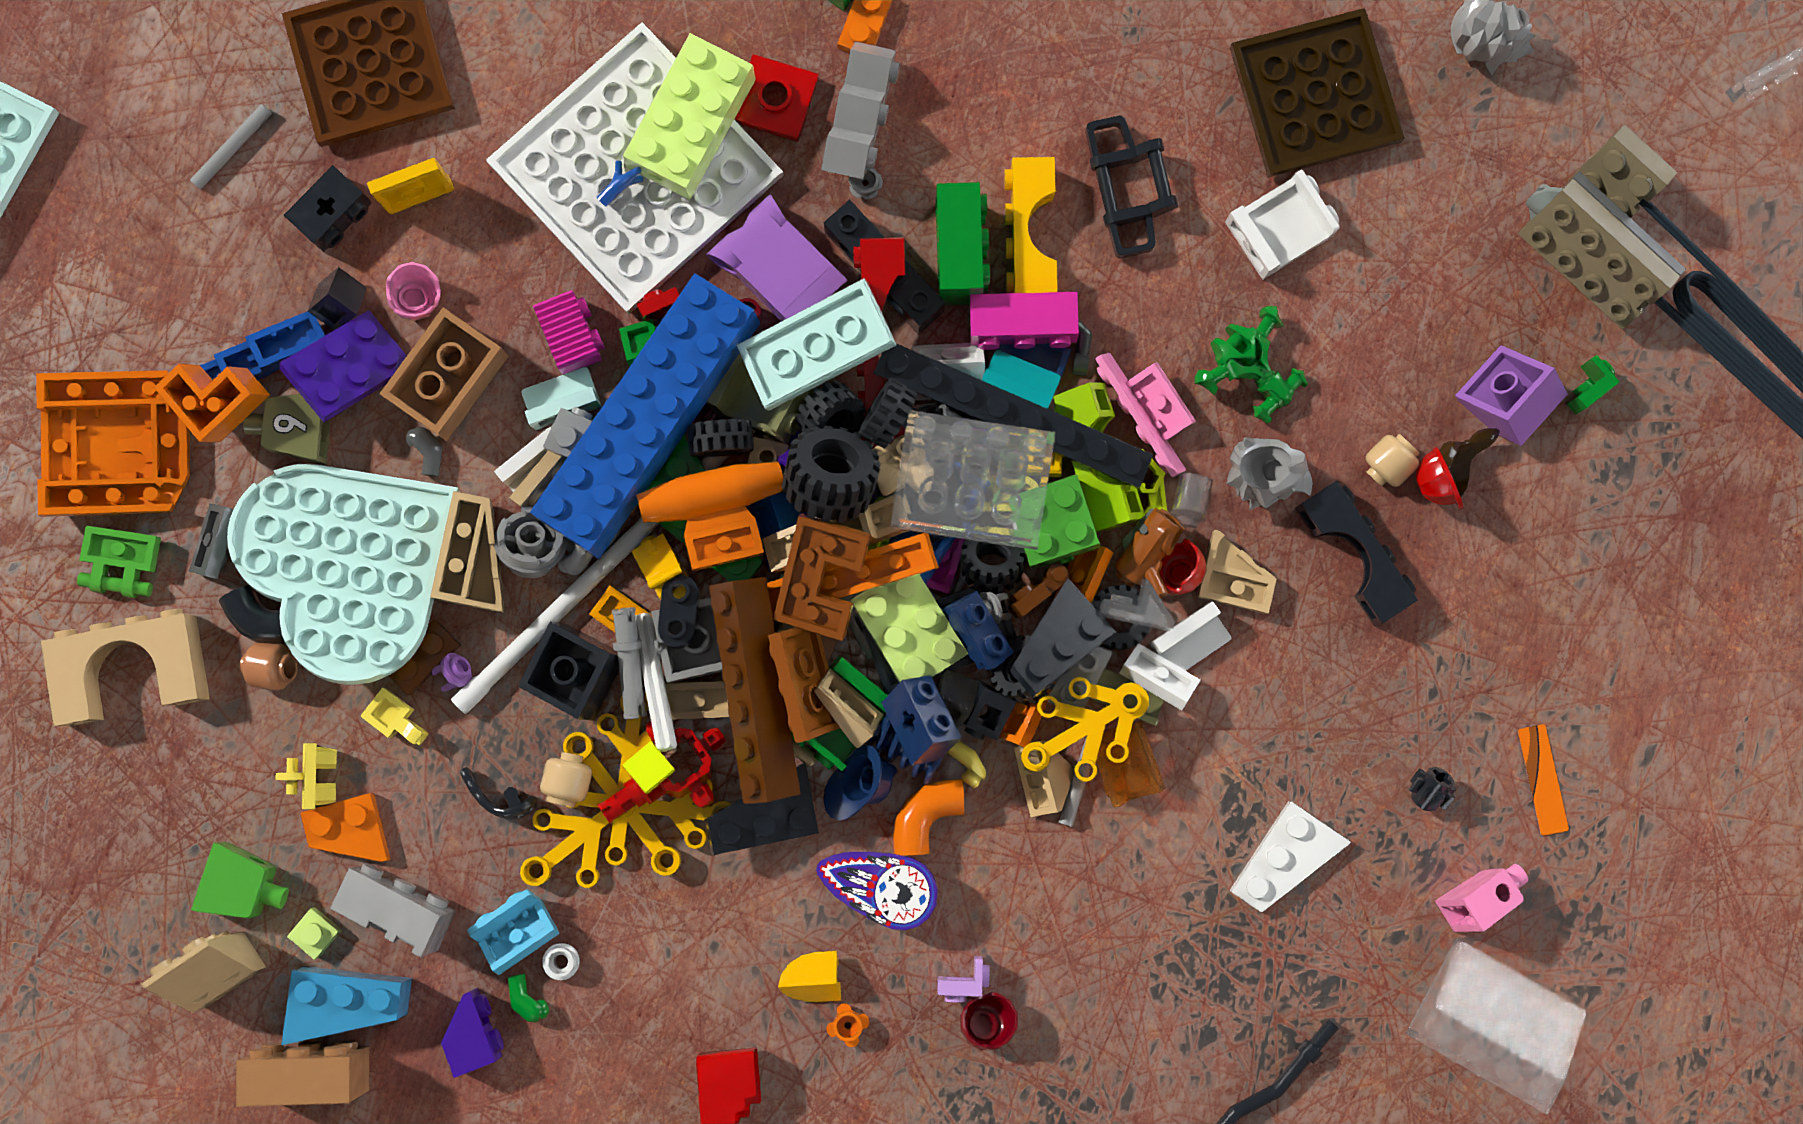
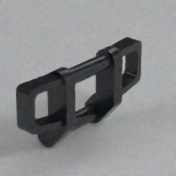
M1121 115L1091 121L1087 124L1085 130L1091 155L1089 161L1091 170L1096 171L1106 213L1103 215L1105 227L1109 230L1115 256L1122 259L1149 253L1156 245L1152 218L1178 208L1177 198L1171 193L1162 156L1164 151L1163 141L1161 138H1156L1135 146L1126 119ZM1117 127L1121 132L1126 149L1099 155L1094 132ZM1149 158L1158 199L1148 204L1119 210L1109 169L1137 163ZM1144 220L1147 243L1130 248L1122 247L1116 226Z

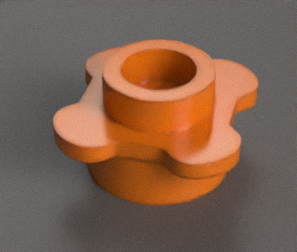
M847 1003L840 1004L837 1007V1015L834 1021L827 1025V1033L831 1037H837L845 1041L846 1046L855 1047L859 1044V1036L862 1030L869 1026V1017L864 1013H856ZM850 1022L852 1026L847 1029L844 1024Z

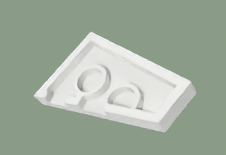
M1288 801L1229 891L1258 911L1263 912L1351 842L1293 802Z

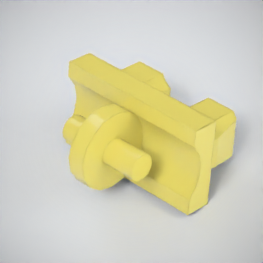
M317 743L303 744L302 773H298V758H287V773H276V780H286V794H297L298 780H302V809H315V805L336 802V783H316V769H336L337 750L317 747Z

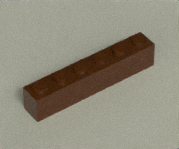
M766 577L710 585L711 606L715 619L717 643L719 645L723 670L722 676L727 695L728 714L731 721L734 752L737 759L743 803H764L800 795L791 731L788 725V712L784 697L779 690V677L775 661L772 659L769 650L770 642L768 635L774 634L775 630Z

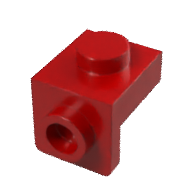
M673 287L665 292L658 289L643 296V302L637 304L645 321L650 319L657 320L665 316L678 298L679 293L676 287Z

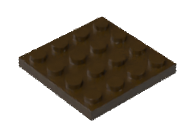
M1365 8L1231 43L1230 52L1268 178L1395 145L1405 139Z

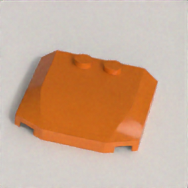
M167 370L36 373L37 409L41 411V479H37L39 516L173 512L190 478V441L187 426L154 389L169 373Z

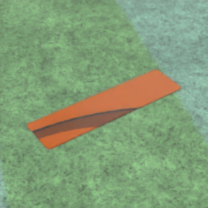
M1542 724L1518 729L1540 833L1544 836L1568 831L1569 827L1546 726Z

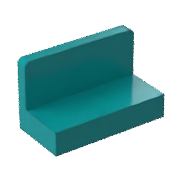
M996 350L988 369L986 368L982 381L1048 409L1061 377L1049 370Z

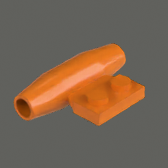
M779 462L734 464L678 477L636 494L643 523L687 520L684 539L692 571L764 555L756 519L745 506L783 491V474Z

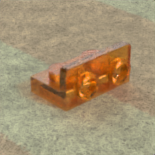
M1141 721L1133 722L1127 743L1129 755L1121 763L1112 762L1106 753L1108 745L1115 739L1117 727L1104 730L1096 764H1098L1103 778L1104 791L1110 798L1114 808L1120 807L1132 799L1160 793L1166 788ZM1116 744L1111 748V755L1114 758L1120 759L1124 756L1125 750L1123 746Z

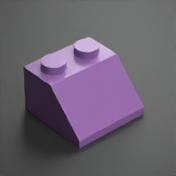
M1500 345L1455 397L1488 428H1498L1500 430L1499 436L1522 446L1567 396V392L1555 368Z

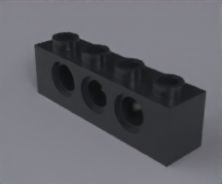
M850 199L823 222L825 234L853 265V247L860 246L861 238H885ZM905 259V275L897 276L886 300L919 335L944 313L945 302Z

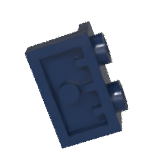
M977 591L959 598L942 608L951 627L957 633L978 670L986 668L988 671L992 670L1014 653Z

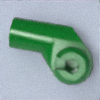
M525 974L507 976L512 1009L527 1022L536 1023L539 1019H545L549 1014L548 1004L545 1000L535 1001L528 995Z

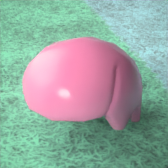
M415 262L398 265L386 280L387 302L394 313L401 318L415 321L429 317L439 305L441 292L439 280L426 265Z

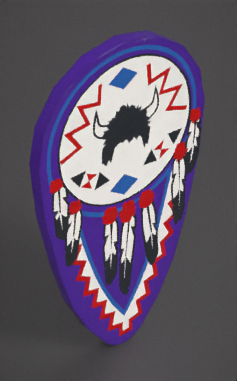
M845 852L822 859L817 865V875L836 898L868 919L890 929L907 931L921 926L931 917L937 905L938 888L935 877L925 864L914 858L892 853Z

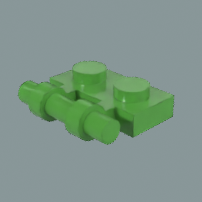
M86 525L79 561L93 563L91 573H79L77 585L88 587L90 591L105 593L107 590L120 592L123 597L136 598L138 595L150 597L153 591V584L140 581L139 577L141 571L155 573L161 537ZM109 566L125 568L123 578L110 577L108 575Z

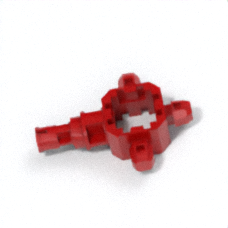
M650 721L646 724V732L654 743L655 738L652 722ZM681 727L675 729L676 743H681L682 745L687 742L703 764L699 767L700 770L687 777L681 783L677 782L674 785L667 777L648 794L631 777L630 780L623 784L625 786L623 789L602 803L597 804L609 824L634 806L641 807L647 802L650 805L666 793L671 797L682 798L691 792L689 797L701 809L713 803L714 794L709 785L703 783L712 777L714 767L708 753L712 751L715 754L726 743V738L719 728H712L702 734L703 738L698 740L691 729Z

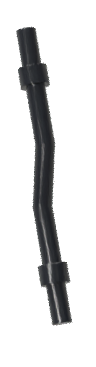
M1327 1019L1310 1040L1305 1039L1297 1048L1299 1053L1272 1085L1230 1106L1216 1124H1236L1240 1118L1282 1097L1311 1062L1315 1064L1323 1054L1321 1052L1322 1048L1339 1028Z

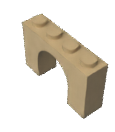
M171 609L160 612L161 618L148 620L147 616H134L126 618L125 625L113 627L111 622L90 625L89 632L77 634L76 629L54 632V638L42 640L41 646L53 725L71 727L104 720L98 682L100 667L111 651L128 643L140 645L152 657L156 668L161 705L179 706L210 700L197 616L183 613V609Z

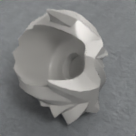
M1465 0L1456 12L1451 24V39L1457 54H1464L1468 61L1485 62L1491 75L1502 63L1517 62L1518 58L1534 52L1529 41L1535 35L1530 32L1532 24L1529 22L1530 16L1524 8H1517L1515 4L1507 6L1504 1L1495 3L1493 0Z
M1245 437L1243 441L1234 447L1230 456L1232 467L1226 484L1236 488L1237 497L1241 496L1242 501L1250 500L1249 510L1261 505L1266 509L1279 499L1285 500L1295 492L1311 495L1312 477L1303 452L1290 448L1287 443L1278 439Z

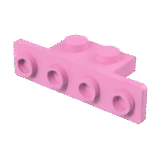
M1110 353L1101 354L1095 358L1099 365L1097 371L1106 384H1112L1119 395L1116 397L1119 406L1126 414H1131L1138 424L1135 428L1139 437L1146 444L1150 443L1156 452L1155 460L1158 466L1172 477L1186 471V468L1168 440L1196 422V420L1158 362L1153 363L1128 381Z

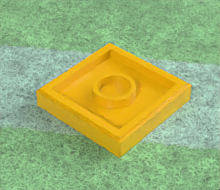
M435 157L367 182L371 195L389 214L399 212L454 190L451 178Z

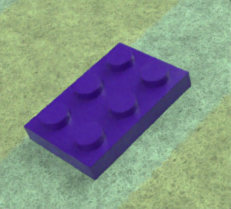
M368 310L280 362L279 369L324 423L385 386L407 355Z

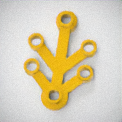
M1083 677L1074 678L1069 684L1071 696L1076 699H1084L1088 696L1111 703L1098 712L1059 702L1053 696L1042 697L1037 704V710L1041 716L1046 718L1058 716L1080 723L1044 744L1032 742L1025 746L1021 755L1024 766L1031 771H1041L1050 764L1051 756L1087 736L1082 759L1075 766V774L1081 781L1092 780L1097 774L1096 760L1105 724L1117 717L1119 719L1115 739L1108 745L1106 753L1112 762L1121 763L1126 760L1129 755L1127 743L1133 720L1141 717L1149 706L1148 694L1142 686L1135 683H1125L1115 690L1091 684ZM1078 681H1083L1087 686V691L1083 695H1077L1073 690L1074 684ZM1128 694L1135 695L1138 700L1136 707L1127 708L1123 703L1124 697ZM1048 699L1055 703V710L1051 714H1047L1042 710L1043 702ZM1116 744L1123 746L1125 750L1124 756L1120 759H1116L1111 755V748ZM1032 750H1039L1042 753L1043 759L1039 764H1034L1030 761L1029 754ZM1083 763L1090 764L1093 768L1092 775L1089 777L1082 776L1079 772L1080 765Z

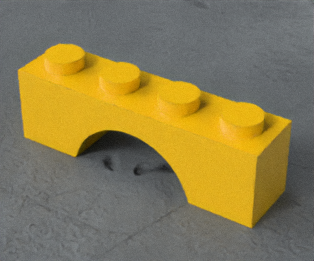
M1012 157L1011 168L1004 170V190L1011 191V203H1005V225L1012 226V238H1006L1005 241L1006 259H1012V272H1006V293L1057 292V260L1042 254L1032 243L1028 232V222L1034 212L1043 205L1053 201L1055 195V157Z

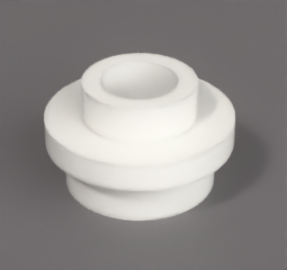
M555 944L548 948L543 956L544 971L552 979L566 980L572 977L579 968L580 959L578 952L569 944ZM558 955L567 957L568 964L565 968L557 966L556 957Z

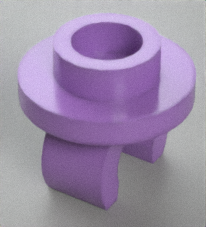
M449 653L444 656L440 665L432 670L433 676L443 673L444 677L448 680L447 684L441 687L442 692L457 687H464L472 679L469 662L456 653Z

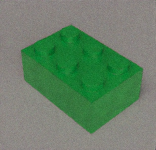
M980 182L937 183L935 206L938 295L944 300L945 306L970 305V294H988V285H990L989 264H983V259H987V250H989L988 229L981 228V225H986L988 211L987 194H980Z

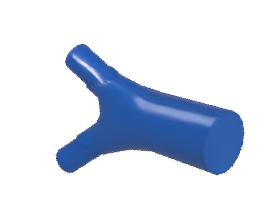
M615 161L613 179L596 198L607 207L627 187L643 182V176H637L641 173V168L636 167L623 174L622 161Z

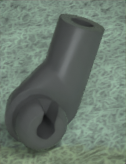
M424 427L409 430L406 435L408 445L414 446L423 455L421 475L439 477L443 450L442 444L430 430Z

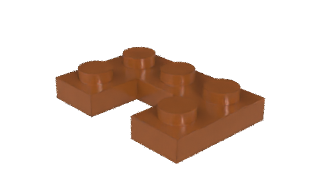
M803 513L799 515L773 620L843 641L846 637L854 603L820 593L826 565L829 562L860 572L864 567L872 534L833 522H822V519L816 517L811 519Z

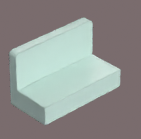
M586 367L521 391L527 410L524 412L529 425L535 430L552 425L560 408L571 412L573 407L588 412L602 407L592 377Z

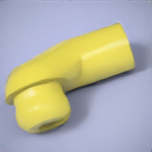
M959 740L947 754L967 768L961 778L969 786L976 788L982 779L985 780L986 770L977 753Z

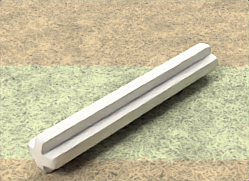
M650 613L635 615L638 639L642 640V648H639L641 669L656 748L660 752L675 749L677 743L660 655H657L654 641L657 638L653 619Z

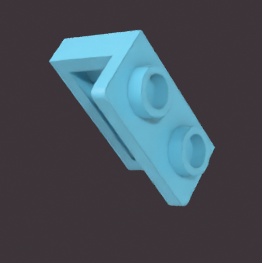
M529 889L511 895L505 904L493 912L482 915L478 918L476 924L467 929L469 936L479 943L492 971L498 975L560 934L542 899Z

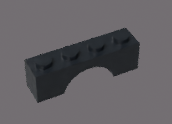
M1335 481L1295 507V509L1314 537H1339L1349 542L1357 550L1362 559L1364 574L1362 584L1354 597L1374 626L1380 625L1418 601L1414 595L1416 588L1410 578L1405 574L1401 575L1394 565L1396 559L1392 551L1385 544L1381 545L1373 534L1376 532V529L1371 520L1364 514L1360 515L1354 506L1356 500L1350 489L1346 485L1341 486L1338 481Z

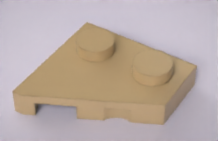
M1212 531L1205 561L1207 571L1203 582L1199 586L1197 597L1262 614H1269L1277 579L1265 568L1258 566L1246 552L1239 550L1227 540L1221 531Z

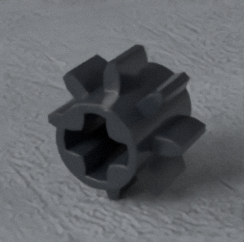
M1430 767L1427 772L1419 768L1410 780L1412 783L1409 791L1412 792L1411 798L1419 808L1425 811H1436L1439 806L1446 810L1455 799L1453 795L1456 791V787L1453 786L1454 780L1442 768Z

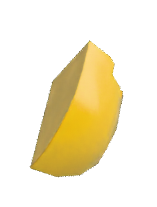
M837 951L813 952L801 955L793 960L782 972L778 988L790 998L805 1002L841 1001V982H837V966H839Z

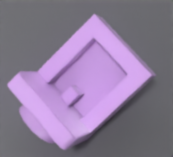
M974 956V977L937 976L938 995H945V1001L966 1002L967 996L982 997V987H989V965H983L982 956Z

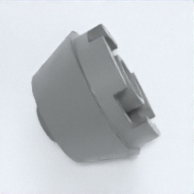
M533 506L522 507L521 512L513 514L507 519L504 517L494 536V548L500 560L514 574L523 578H538L549 573L562 558L567 547V538L542 523L530 513Z

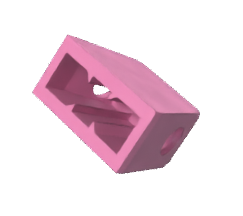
M1513 864L1506 870L1504 868L1483 870L1439 897L1435 902L1454 932L1485 931L1523 902L1524 898L1519 888L1528 882V876L1517 864Z

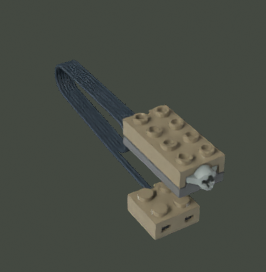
M1625 124L1571 176L1564 187H1549L1547 184H1542L1527 199L1526 206L1529 208L1530 220L1518 234L1621 329H1624L1644 311L1648 304L1652 305L1655 303L1803 439V399L1706 312L1693 298L1689 285L1702 291L1802 393L1803 352L1724 271L1650 201L1668 185L1677 172ZM1643 207L1711 274L1703 271H1692L1675 284L1686 268L1631 218ZM1674 284L1675 286L1672 291L1673 301L1678 311L1662 297Z

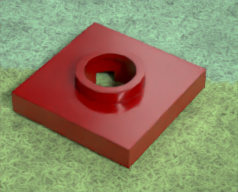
M752 54L750 64L753 65L756 80L734 120L740 125L799 142L819 80V74ZM773 84V86L785 88L788 92L785 102L778 106L768 105L762 98L766 86Z

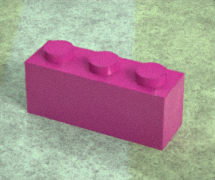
M1077 292L970 294L971 345H978V348L982 350L997 349L1000 344H1014V348L1017 349L1033 348L1035 344L1049 343V346L1052 348L1069 347L1071 343H1077L1079 334Z

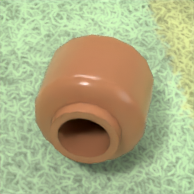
M254 643L242 656L240 670L247 684L253 688L281 690L295 679L298 672V661L291 653L289 647L284 644Z

